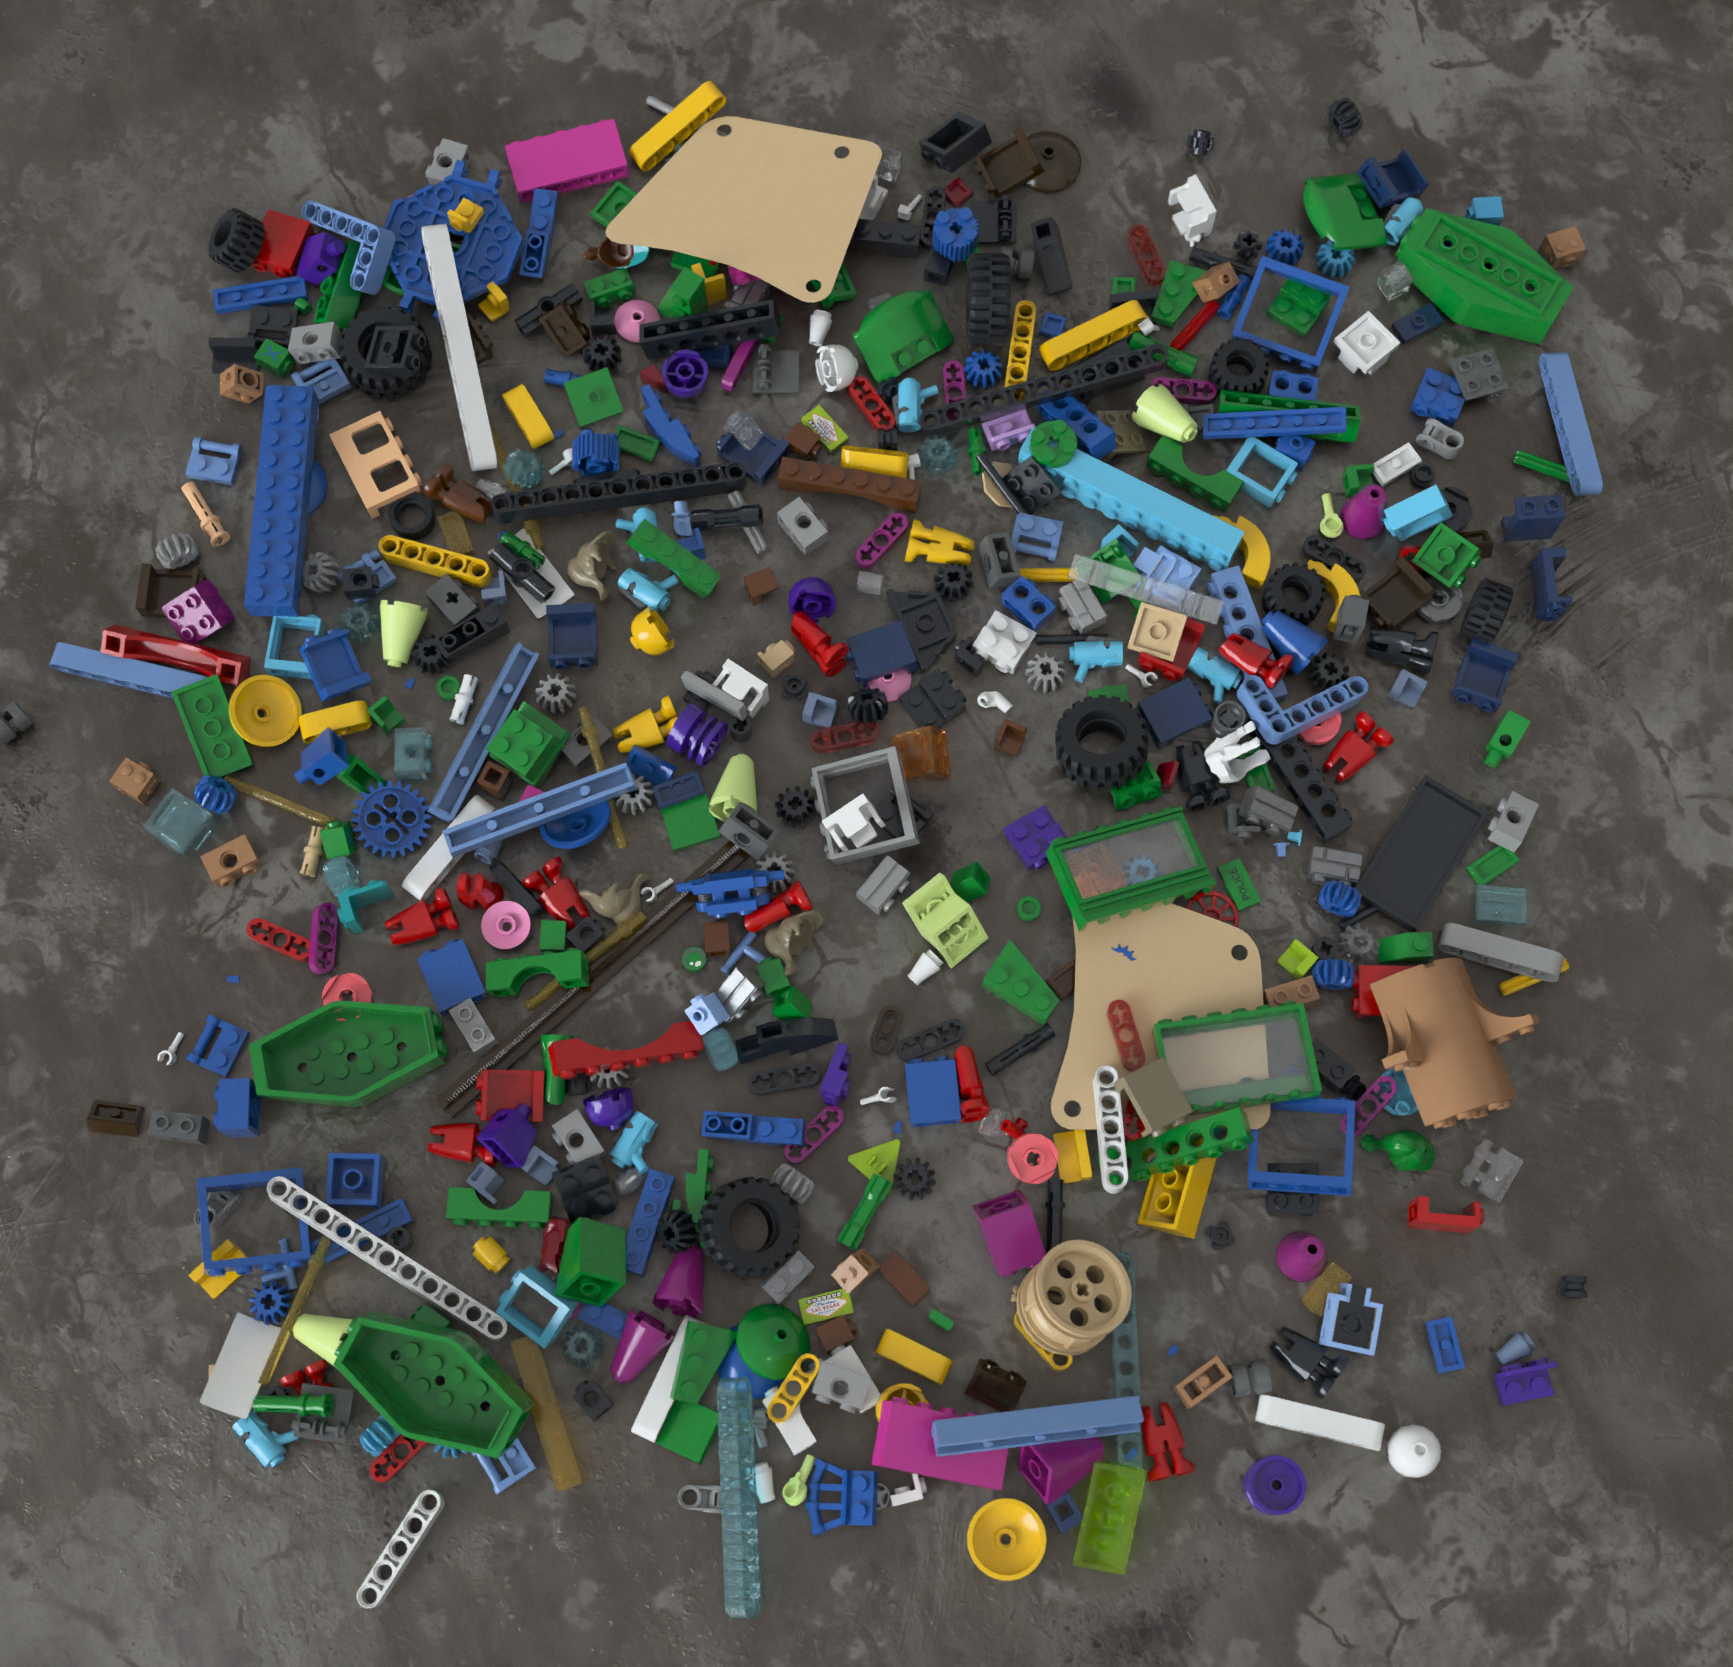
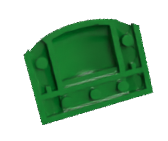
M1357 174L1306 178L1303 200L1307 215L1322 239L1328 237L1335 243L1332 246L1334 250L1340 251L1386 245L1383 219H1378L1364 188L1365 185Z
M924 290V292L908 291L883 301L863 318V323L858 333L854 332L852 335L877 386L882 380H888L890 376L895 378L900 376L902 372L935 352L941 351L955 340L930 290Z

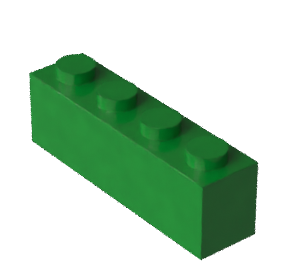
M352 239L343 242L345 251L341 254L338 269L321 283L320 291L323 292V296L317 302L314 324L334 321L341 332L344 328H349L348 322L354 318L355 312L360 306L359 299L362 293L354 290L350 285V277L361 245Z

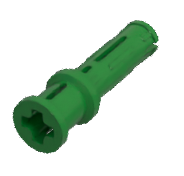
M304 1393L300 1396L255 1395V1399H253V1410L255 1412H296L303 1417H308L310 1414L330 1417L334 1408V1399L330 1393H325L323 1396H312L311 1393Z

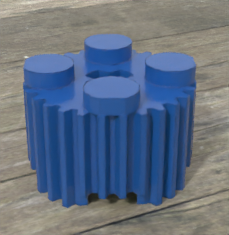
M952 207L951 210L940 211L934 221L932 238L934 250L940 252V255L944 254L945 258L948 256L953 262L956 260L960 262L961 259L965 261V258L970 253H973V250L978 245L979 223H977L978 220L975 219V215L972 216V210L967 207L958 209V207L953 209Z
M592 430L581 431L580 436L572 442V469L580 471L582 476L619 471V442L617 435L614 433L603 435Z

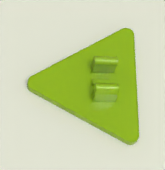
M895 1139L850 1155L848 1162L869 1180L875 1173L893 1183L900 1141Z

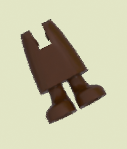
M446 463L439 471L438 476L433 475L428 480L423 494L431 499L442 501L444 506L474 521L483 522L488 515L492 514L491 500L463 479L455 483L453 480L454 469Z

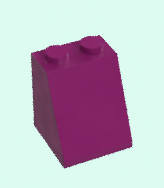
M1020 1189L972 1206L992 1264L999 1276L1014 1275L1019 1269L1024 1267L1033 1268L1046 1255L1030 1203Z
M1099 1437L1021 1446L1018 1470L1044 1502L1049 1505L1102 1463L1104 1445Z

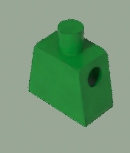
M1508 710L1500 719L1484 748L1489 752L1484 763L1497 769L1501 760L1506 761L1512 755L1531 721Z

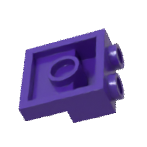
M1045 805L1003 828L1004 834L1027 871L1033 868L1039 870L1048 863L1045 852L1051 845V841L1058 837L1068 838L1060 824L1055 822Z
M840 1042L837 1045L820 1087V1096L824 1098L823 1102L836 1107L840 1104L841 1099H847L851 1089V1081L848 1080L847 1072L851 1062V1054L848 1053V1045Z

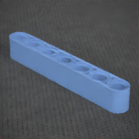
M1542 353L1539 359V368L1573 494L1575 496L1600 494L1603 487L1602 476L1568 353Z
M62 642L56 644L49 664L51 668L61 672L173 698L171 691L208 678L139 660L100 653V651Z

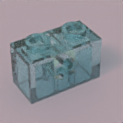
M424 727L395 728L394 775L398 781H428V773L432 771L431 758H428V750L432 748L431 735L426 733ZM413 751H417V753L414 754V758H411L410 756L413 755Z

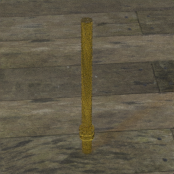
M490 427L496 457L511 492L521 491L494 427ZM524 521L523 527L526 534L530 535L535 549H542L544 544L539 534L540 528L537 521Z
M588 706L579 708L583 728H581L584 738H587L596 773L604 771L606 769L596 737L598 734L596 725L592 723ZM614 798L609 799L607 802L611 809L610 822L618 849L628 847Z
M226 775L224 778L225 781H230V785H234L236 789L321 825L327 826V822L338 819L334 816L327 817L232 776Z
M639 911L627 922H621L616 926L617 930L586 953L589 964L622 937L626 938L633 933L632 929L647 918L644 913ZM555 978L524 1003L525 1006L531 1011L562 985Z
M322 1236L315 1254H311V1258L307 1263L309 1268L258 1380V1383L268 1386L319 1269L322 1270L326 1261L324 1257L332 1241L329 1238Z

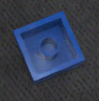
M250 1078L219 1079V1086L215 1088V1100L218 1102V1111L214 1113V1126L229 1138L259 1137L261 1097L256 1094L255 1082Z
M329 1153L325 1204L331 1208H382L386 1158L381 1154Z

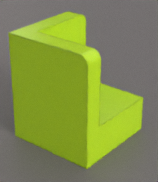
M1295 939L1277 960V963L1293 977L1301 979L1319 957Z

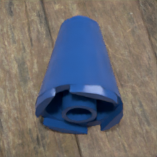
M1278 610L1275 613L1270 611L1261 620L1264 624L1261 629L1280 656L1290 654L1294 657L1289 668L1296 675L1309 664L1310 660L1328 642L1324 635Z

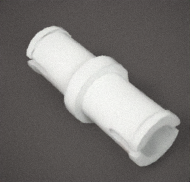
M464 674L459 693L455 694L454 697L456 702L449 718L450 721L454 722L456 720L455 723L462 725L465 723L469 706L474 701L472 697L479 680L478 678L474 677L472 679V675Z

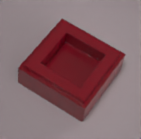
M959 177L943 189L946 194L945 199L955 208H959L973 196V191Z

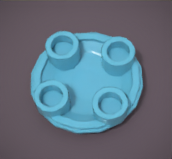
M1389 1069L1383 1073L1382 1076L1393 1078L1398 1086L1397 1094L1384 1109L1392 1115L1398 1116L1412 1115L1418 1111L1404 1071L1395 1072V1069ZM1382 1082L1379 1085L1382 1089L1376 1095L1381 1104L1384 1099L1380 1096L1384 1092L1391 1093L1392 1091L1390 1088L1391 1082L1387 1084Z

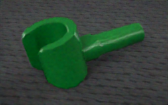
M298 298L295 301V307L292 308L304 315L309 314L313 309L304 298Z

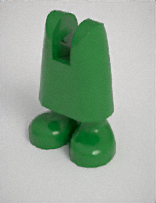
M541 1035L543 1050L542 1067L544 1071L543 1101L548 1105H559L565 1099V1079H562L561 1076L553 1077L548 1047L554 1041L573 1039L574 1035Z

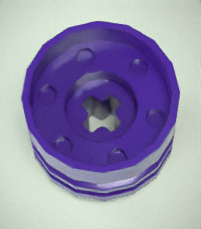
M690 703L675 721L666 744L667 747L679 754H684L690 748L688 759L691 761L696 760L697 765L705 767L720 750L729 726L725 721L718 722V717L712 716L706 721L707 711L694 703Z

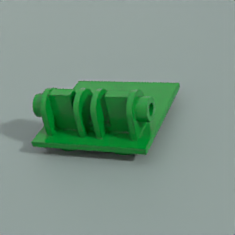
M1117 538L1079 564L1081 568L1079 570L1080 576L1088 579L1103 604L1141 579V576Z

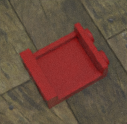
M268 209L262 221L263 226H265L263 245L252 266L257 271H268L280 278L296 276L294 267L304 247L307 237L315 235L314 229L309 221Z
M1187 617L1173 662L1141 652L1137 664H1140L1147 671H1156L1163 674V677L1167 680L1181 682L1206 625Z
M1358 965L1354 970L1355 980L1352 986L1355 987V997H1352L1351 1009L1352 1012H1355L1356 1018L1382 1016L1370 984L1415 966Z
M482 1069V1074H477L476 1089L481 1090V1100H476L475 1113L480 1115L481 1121L491 1120L501 1109H516L519 1104H525L532 1110L527 1121L543 1122L544 1071Z
M1418 1196L1408 1203L1407 1228L1470 1233L1479 1228L1480 1224L1484 1222V1209L1481 1208V1202L1474 1201L1464 1207L1463 1215L1429 1213V1197Z

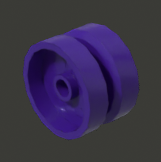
M1280 1455L1263 1457L1252 1463L1245 1473L1243 1482L1244 1493L1250 1505L1259 1512L1268 1515L1288 1514L1298 1508L1305 1497L1307 1488L1305 1475L1299 1465L1290 1458ZM1273 1481L1279 1484V1489L1274 1490L1271 1484Z

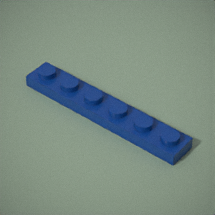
M1346 407L1203 414L1204 439L1346 433Z

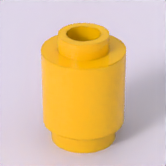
M483 1236L473 1246L475 1251L472 1255L489 1272L499 1273L511 1260L507 1256L508 1253L491 1236L487 1239Z

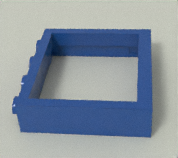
M1262 256L1231 338L1235 339V341L1238 338H1243V341L1246 342L1248 339L1253 340L1252 344L1256 345L1258 343L1261 345L1260 350H1265L1267 355L1271 352L1279 355L1278 359L1288 363H1291V360L1299 362V366L1304 369H1318L1350 287ZM1264 271L1338 297L1315 357L1241 331Z
M1318 1096L1271 1103L1270 1110L1347 1114L1344 1177L1256 1171L1259 1129H1251L1254 1143H1250L1248 1189L1351 1196L1355 1101L1345 1097L1324 1099V1097Z
M302 1168L197 1178L196 1186L204 1275L210 1274V1277H223L226 1275V1272L236 1271L238 1275L252 1273V1269L263 1268L264 1272L276 1271L279 1269V1266L289 1265L291 1269H296L297 1267L305 1266V1263H309L311 1256L308 1225L299 1218L301 1251L212 1261L207 1193L267 1187L269 1181L275 1177H284L304 1190ZM304 1198L296 1200L298 1210L306 1208Z

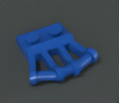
M816 1457L814 1462L816 1467L810 1482L807 1483L809 1500L806 1502V1509H808L813 1528H811L812 1535H820L843 1525L876 1526L878 1471L845 1470ZM825 1470L842 1477V1484H820ZM819 1491H842L841 1503H819ZM819 1510H841V1517L823 1524Z

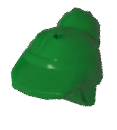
M1413 1130L1396 1131L1380 1139H1376L1372 1134H1366L1361 1139L1362 1148L1368 1153L1375 1150L1386 1152L1389 1160L1399 1171L1418 1170L1423 1172L1431 1169L1435 1161V1150L1431 1141Z

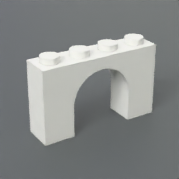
M841 1345L830 1352L832 1357L826 1361H823L822 1358L818 1359L820 1366L822 1362L870 1378L851 1345L848 1347ZM815 1362L809 1365L810 1371L806 1372V1374H810L815 1370ZM841 1381L838 1382V1383H840V1384L847 1390V1392H848V1390H849L848 1385H847L845 1382H841ZM871 1381L862 1410L860 1411L861 1414L875 1406L879 1398L880 1392L873 1381ZM790 1382L787 1385L786 1391L789 1395L796 1396L801 1392V1385L798 1382ZM778 1386L764 1393L766 1398L762 1402L766 1408H768L769 1403L778 1391ZM800 1403L787 1422L782 1424L775 1423L794 1456L817 1443L801 1415ZM777 1404L772 1409V1415L777 1419L783 1418L787 1413V1408L783 1404Z

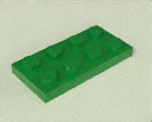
M218 674L171 691L204 776L210 777V775H214L220 778L254 765L244 739L236 732L231 723L229 700Z

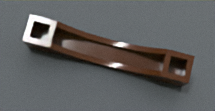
M782 457L778 475L779 490L797 493L821 491L845 493L876 501L894 510L911 513L917 512L921 491L920 480Z

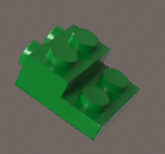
M1288 279L1268 308L1266 315L1305 338L1328 306L1332 295Z
M1440 522L1412 562L1453 591L1455 587L1461 588L1467 580L1465 574L1470 567L1475 569L1482 559L1479 556L1482 551Z

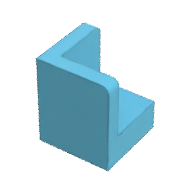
M1118 524L1102 539L1100 546L1101 549L1117 538L1130 559L1137 552L1139 543Z

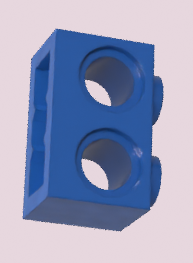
M1273 370L1269 379L1267 395L1315 401L1319 378L1313 377L1310 374L1299 375L1286 370ZM1276 386H1283L1285 390L1278 389ZM1300 389H1304V390H1306L1308 393H1307V394H1304V393L1300 392Z
M1022 575L1001 596V603L1027 628L1035 632L1055 614L1056 606L1052 598L1048 595H1043L1031 579L1027 580ZM1024 592L1027 597L1019 598L1016 596V593ZM1041 608L1044 613L1036 614L1033 612V609Z

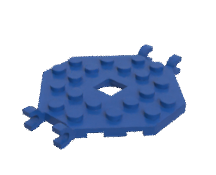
M456 160L452 174L445 177L444 181L433 186L431 184L415 191V194L408 198H400L393 201L383 228L391 230L395 235V243L388 263L404 292L399 308L404 309L405 314L407 312L412 314L415 300L436 306L422 240V226L446 224L448 232L465 236L459 251L453 253L463 303L488 292L489 290L486 285L492 281L498 287L509 281L524 242L497 192L502 183V178H499L500 171L491 169L485 184L467 179L468 169L465 168L466 162ZM463 198L479 205L485 212L470 234L463 230L458 231L450 225L447 215L449 209L456 210ZM436 309L433 316L437 319L436 324L440 325L438 311Z

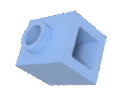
M714 992L707 996H704L703 993L696 996L690 1001L692 1006L685 1010L701 1036L730 1017Z

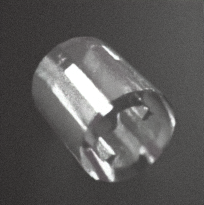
M860 571L856 591L880 595L883 574Z

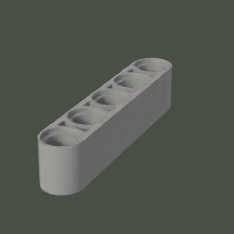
M1455 923L1444 924L1438 944V949L1445 954L1547 982H1557L1559 980L1564 956L1557 951Z

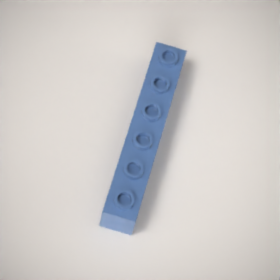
M1239 565L1212 573L1207 584L1208 591L1211 596L1215 597L1217 602L1215 605L1216 612L1219 617L1223 618L1225 623L1223 628L1226 638L1231 633L1248 635L1251 641L1271 650L1267 637L1261 629L1262 624ZM1230 592L1235 598H1227L1224 593ZM1232 614H1240L1243 619L1237 620ZM1272 653L1270 659L1275 660ZM1240 669V675L1243 676L1242 680L1244 681L1250 675ZM1283 679L1278 682L1273 690L1269 689L1277 703L1285 701L1288 692Z

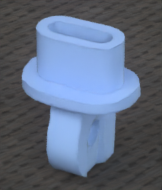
M687 501L674 502L675 513H672V516H674L673 527L675 532L682 536H694V530L690 525L691 512L687 510Z

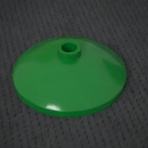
M774 1303L758 1305L748 1311L738 1325L736 1342L739 1354L748 1368L763 1378L770 1380L786 1379L797 1360L802 1355L810 1353V1338L806 1326L796 1313L785 1306ZM777 1332L781 1333L783 1339L778 1337ZM804 1360L802 1362L801 1369L805 1365L807 1360Z

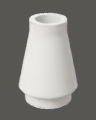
M814 310L813 315L810 316L809 343L811 345H823L826 334L833 322L830 313L823 310Z
M929 949L926 953H922L907 976L918 986L921 982L939 971L943 962Z
M761 1462L748 1467L749 1474L747 1477L759 1497L760 1503L774 1500L772 1467H769L767 1462Z

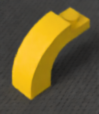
M1214 515V517L1244 531L1239 546L1245 558L1242 575L1246 585L1261 590L1270 566V550L1263 533L1256 525L1242 516H1239L1237 523H1233L1227 517Z
M1309 560L1307 569L1312 570L1314 568L1317 571L1316 576L1321 575L1323 578L1321 584H1325L1326 590L1333 597L1335 611L1326 629L1334 632L1336 614L1345 595L1360 596L1358 587L1350 574L1335 563L1333 568L1329 570L1323 563Z

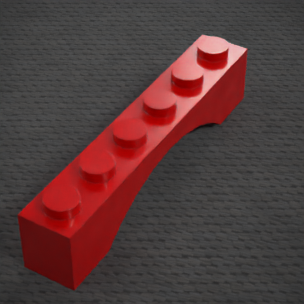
M119 625L103 629L100 653L121 658L172 664L194 670L208 677L218 674L221 682L237 686L249 678L251 657Z
M685 1021L674 1023L656 1041L632 1050L615 1051L602 1049L578 1038L552 1042L548 1047L553 1077L561 1076L562 1079H571L576 1077L578 1073L586 1072L588 1076L601 1073V1070L609 1068L611 1072L624 1070L625 1066L635 1065V1068L645 1067L654 1061H659V1064H666L674 1061L673 1058L682 1057L683 1060H691L698 1057L697 1055L704 1049L702 1036L693 1023Z

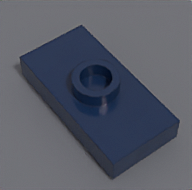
M1430 303L1393 322L1391 327L1404 345L1441 326L1444 320L1433 304Z
M730 344L697 350L695 352L700 354V357L706 361L708 368H728L732 359L733 346Z
M698 770L652 786L660 811L706 794Z

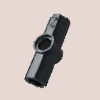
M570 283L552 296L541 297L538 300L537 306L515 319V324L522 335L527 338L541 329L543 325L539 321V317L546 313L544 312L545 310L553 309L564 299L573 306L582 302V296L574 284Z
M504 542L494 547L489 555V559L511 577L514 585L524 588L541 604L551 598L555 592V587L533 568L530 560L521 558ZM519 571H525V572H527V574H526V575H520V574H518L517 572H519Z

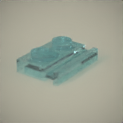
M1477 885L1475 887V922L1521 926L1526 924L1527 889Z

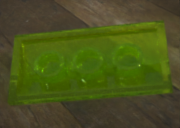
M1094 1461L1073 1566L1125 1575L1146 1476L1145 1470L1119 1462Z

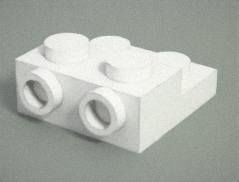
M995 610L986 627H983L972 645V651L977 653L982 661H989L995 664L999 671L1014 674L1034 641L1037 632Z

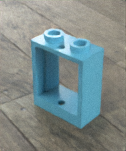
M1248 437L1226 471L1244 481L1240 491L1271 509L1275 502L1280 503L1286 491L1283 489L1287 484L1292 485L1298 473L1295 470L1298 463L1257 438ZM1252 452L1286 471L1273 491L1268 490L1240 473Z
M1437 485L1383 510L1386 515L1383 521L1387 530L1393 537L1397 536L1401 542L1453 517L1450 507Z
M311 614L305 615V617L273 616L264 664L265 670L271 676L312 680L305 662L278 660L284 628L315 631V635L321 638L325 635L326 630L322 619Z
M530 1265L523 1271L519 1269L511 1279L513 1285L510 1290L506 1289L500 1296L498 1302L501 1304L496 1313L545 1349L555 1341L579 1301L556 1296V1283ZM524 1283L558 1307L545 1329L511 1305Z

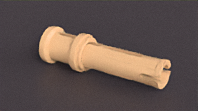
M195 482L184 484L181 488L182 492L186 495L192 508L201 520L200 527L204 532H207L212 547L223 546L230 540L231 536L229 532L223 529L219 516L213 515L196 487Z

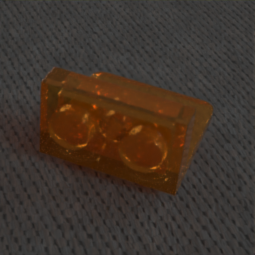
M930 725L894 735L890 738V747L896 746L901 754L906 781L927 775L941 780L950 778V760L947 756L948 739L944 731Z

